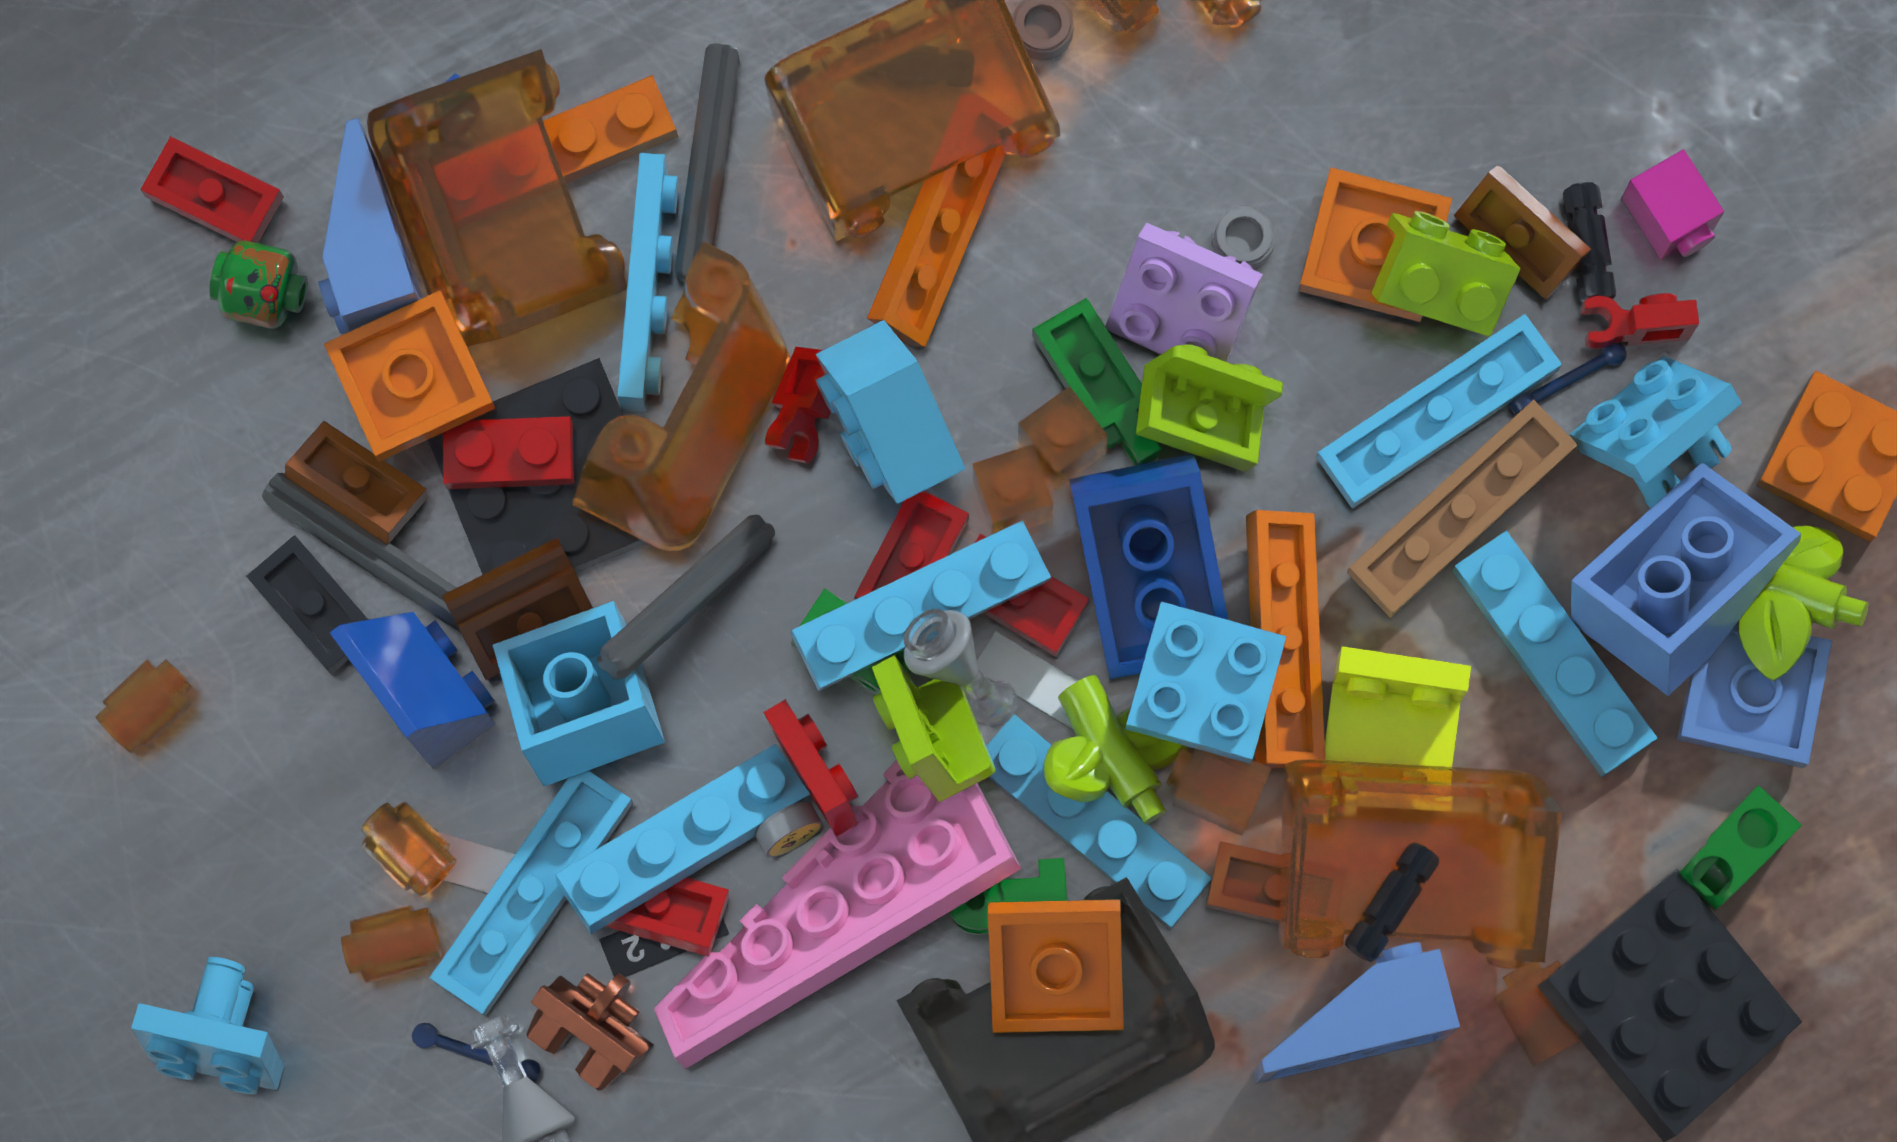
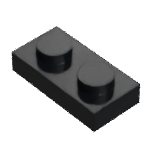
M294 535L246 575V577L327 671L333 674L349 659L330 632L339 625L369 619Z

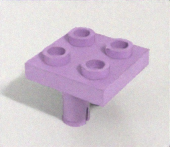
M1145 223L1136 240L1105 327L1108 331L1159 354L1176 345H1194L1206 350L1208 356L1228 362L1263 274L1253 270L1244 261L1241 264L1237 263V258L1223 257L1196 245L1186 235L1182 239L1178 237L1179 232L1164 231L1149 223Z

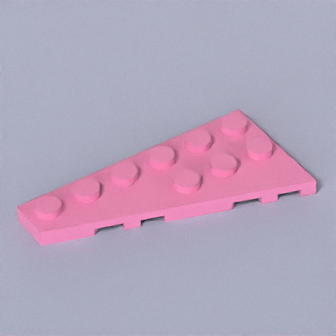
M896 760L882 774L887 781L863 806H851L858 825L837 837L830 828L782 877L786 885L763 908L756 903L740 920L745 927L720 952H711L709 957L704 956L654 1008L674 1058L687 1069L1022 869L978 783L939 802L919 776L908 779Z

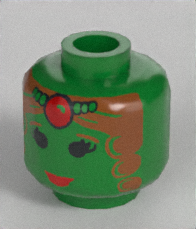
M239 241L234 244L228 253L221 251L218 254L210 278L209 296L211 300L218 301L220 313L227 319L276 329L287 319L290 311L296 313L301 311L307 293L308 279L307 276L298 274L296 257L292 252L250 241Z

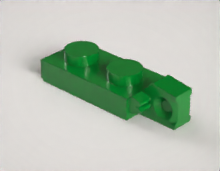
M1085 298L1032 328L1034 340L1096 438L1100 437L1107 449L1120 444L1133 466L1159 460L1158 454L1161 452V448L1158 443L1136 435L1142 383L1089 300Z

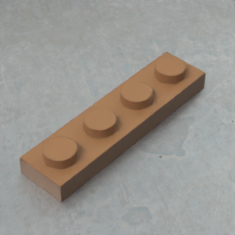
M1532 400L1348 568L1347 573L1392 618L1572 454L1578 445L1535 400Z

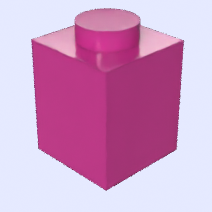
M1684 149L1632 178L1621 197L1660 260L1678 250L1683 257H1687L1705 247L1716 237L1712 230L1715 229L1725 212Z

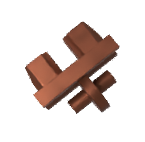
M587 973L577 987L564 977L559 976L550 986H541L530 1002L538 1009L526 1033L527 1038L543 1050L555 1054L563 1048L571 1034L575 1035L590 1047L575 1070L579 1077L597 1090H603L623 1072L625 1073L641 1062L654 1045L630 1027L640 1011L622 999L631 982L622 974H617L605 986Z

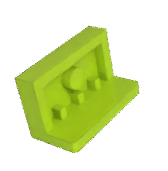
M1415 211L1412 218L1392 213L1387 225L1396 236L1371 293L1375 299L1390 306L1491 337L1520 271V267L1504 250L1506 243L1480 230L1472 229L1469 236L1449 231L1450 225L1425 212Z
M1173 346L1144 365L1136 435L1245 472L1258 464L1264 407L1282 396L1283 382L1262 375L1261 370L1254 366L1231 364L1208 356L1207 351L1198 346Z
M895 655L872 667L881 690L880 693L873 696V701L888 729H896L900 741L892 744V750L908 779L919 776L936 799L941 802L994 774L995 766L961 685L933 679L918 687Z

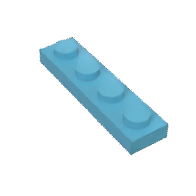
M640 153L617 395L622 412L647 414L648 394L659 395L662 357H652L654 334H665L667 297L657 296L659 273L670 274L673 253V237L663 235L665 213H676L678 198V176L668 175L665 154Z
M1524 314L1318 451L1316 459L1353 509L1507 406L1514 399L1558 372L1562 363L1526 314Z
M1022 520L793 629L790 634L818 691H821L904 651L911 633L922 621L931 615L941 611L954 610L963 613L968 619H971L1048 582L1051 576ZM934 620L917 634L913 644L949 626L939 620Z
M1507 530L1454 566L1452 572L1601 778L1657 739L1652 729Z
M1013 714L986 746L995 766L994 774L987 777V779L1167 929L1171 930L1210 884L1212 877L1148 824H1144L1142 819L1130 809L1124 808L1119 800L1108 791L1105 792L1103 797L1090 802H1078L1055 793L1048 786L1043 774V762L1048 749L1052 745Z
M774 744L555 874L556 884L591 935L755 837L758 827L776 812L798 802L810 803V793L778 746Z
M589 770L569 777L429 978L486 1017L567 900L556 884L555 874L605 845L632 806V799Z

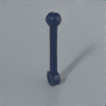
M1619 342L1603 348L1602 354L1531 393L1527 392L1509 403V407L1516 416L1532 400L1538 403L1606 365H1621L1627 358L1626 348Z
M420 1023L412 1032L413 1042L421 1049L428 1050L436 1046L514 1073L518 1080L528 1077L536 1083L541 1077V1066L533 1059L519 1062L439 1034L437 1028L430 1023Z

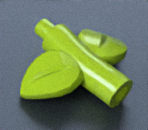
M1814 526L1793 527L1801 533L1800 542L1737 622L1738 637L1745 653L1755 668L1765 678L1773 682L1786 674L1803 655L1810 641L1812 622L1835 629L1839 621L1862 627L1866 619L1869 603L1846 596L1847 588L1845 585L1828 580L1839 570L1842 564L1843 547L1837 535L1827 529Z
M1096 675L1087 676L1061 692L1058 700L1065 710L1076 736L1056 741L1048 749L1043 762V774L1048 786L1055 793L1078 802H1090L1101 798L1110 787L1124 808L1132 805L1135 807L1144 824L1151 823L1164 815L1167 810L1155 792L1161 787L1162 783L1153 770H1159L1170 765L1182 756L1188 749V746L1125 729L1131 706L1116 716L1110 700Z

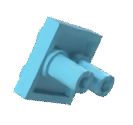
M1662 356L1659 360L1643 366L1635 374L1633 382L1611 400L1595 406L1588 413L1586 421L1569 435L1578 445L1577 448L1582 454L1633 478L1643 494L1647 506L1651 509L1667 494V488L1671 491L1681 482L1670 464L1686 450L1692 457L1695 467L1701 463H1704L1709 468L1718 465L1720 461L1713 451L1715 448L1723 458L1730 454L1732 451L1731 444L1723 436L1717 424L1738 408L1742 402L1730 383Z
M1161 602L1125 729L1251 764L1286 636Z
M208 957L192 1011L180 1013L141 1003L138 1004L131 1029L151 1062L157 1063L155 1069L158 1072L183 1080H193L195 1072L219 1077V1085L243 1094H257L258 1087L278 1090L284 1064L268 1032L243 1027L254 991L253 984L243 979L246 970L243 965L225 958Z

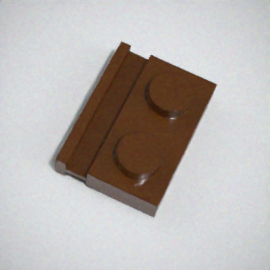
M558 538L442 595L485 680L500 674L493 644L593 608Z

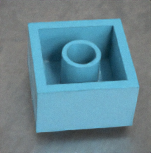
M884 320L816 354L825 373L824 376L816 379L817 386L832 414H837L845 430L840 435L853 462L857 467L861 466L873 489L883 485L898 504L966 469L918 361Z
M614 601L493 644L521 751L543 786L665 743L642 663L626 678L619 680L613 679L607 671L601 670L598 665L597 659L601 655V647L627 625Z

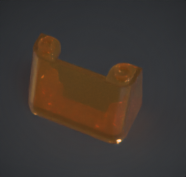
M907 0L787 56L770 68L764 80L772 116L836 241L849 235L853 238H859L874 232L885 221L883 216L890 208V196L999 145H1001L1006 154H1019L1021 158H1030L1048 149L1053 144L1054 139L1060 136L1059 121L1005 0Z
M541 49L374 108L368 113L367 130L369 139L427 296L441 290L467 347L512 335L625 291L628 286L624 277V259L616 244L607 241L600 234L592 233L585 235L542 119L543 116L549 115L554 111L556 98L560 93V86L554 69L546 63Z
M705 241L702 242L688 269L684 282L685 289L671 317L672 320L683 324L688 331L690 345L685 360L695 364V369L664 427L636 415L619 416L608 422L599 434L586 459L572 502L573 505L666 551L683 550L691 546L700 536L778 387L789 361L788 345L743 264L732 255Z
M1317 759L1291 761L1285 767L1283 788L1279 939L1282 949H1291V952L1295 955L1305 958H1324L1330 955V950L1341 947L1344 943L1345 934L1349 935L1356 923L1359 921L1364 922L1366 919L1362 914L1388 874L1393 869L1398 870L1396 862L1406 847L1413 842H1417L1426 846L1439 857V865L1425 884L1420 883L1423 890L1396 931L1392 934L1388 933L1386 937L1471 941L1479 953L1486 955L1487 963L1506 969L1521 968L1525 965V962L1545 963L1561 810L1542 779L1520 771Z

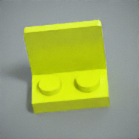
M1342 646L1335 661L1325 733L1326 765L1321 766L1319 783L1324 787L1435 804L1445 803L1449 794L1460 704L1468 692L1471 666Z

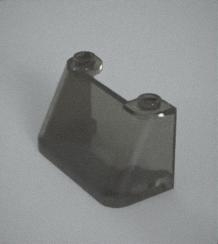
M1127 877L1111 886L1099 887L1084 898V900H1120L1124 1030L993 1033L991 982L966 994L956 980L931 978L918 984L911 993L896 1000L970 1142H1064L1188 1075L1202 1066L1211 1057L1215 1049V1040L1199 995Z

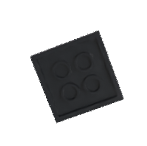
M600 358L493 401L495 409L471 419L491 420L570 416L573 422L574 484L448 489L482 575L555 538H558L575 573L672 533ZM443 433L428 439V442L443 477Z
M1677 868L1664 876L1537 985L1663 1142L1676 1137L1802 1023L1797 1014L1693 887L1679 873L1680 871Z

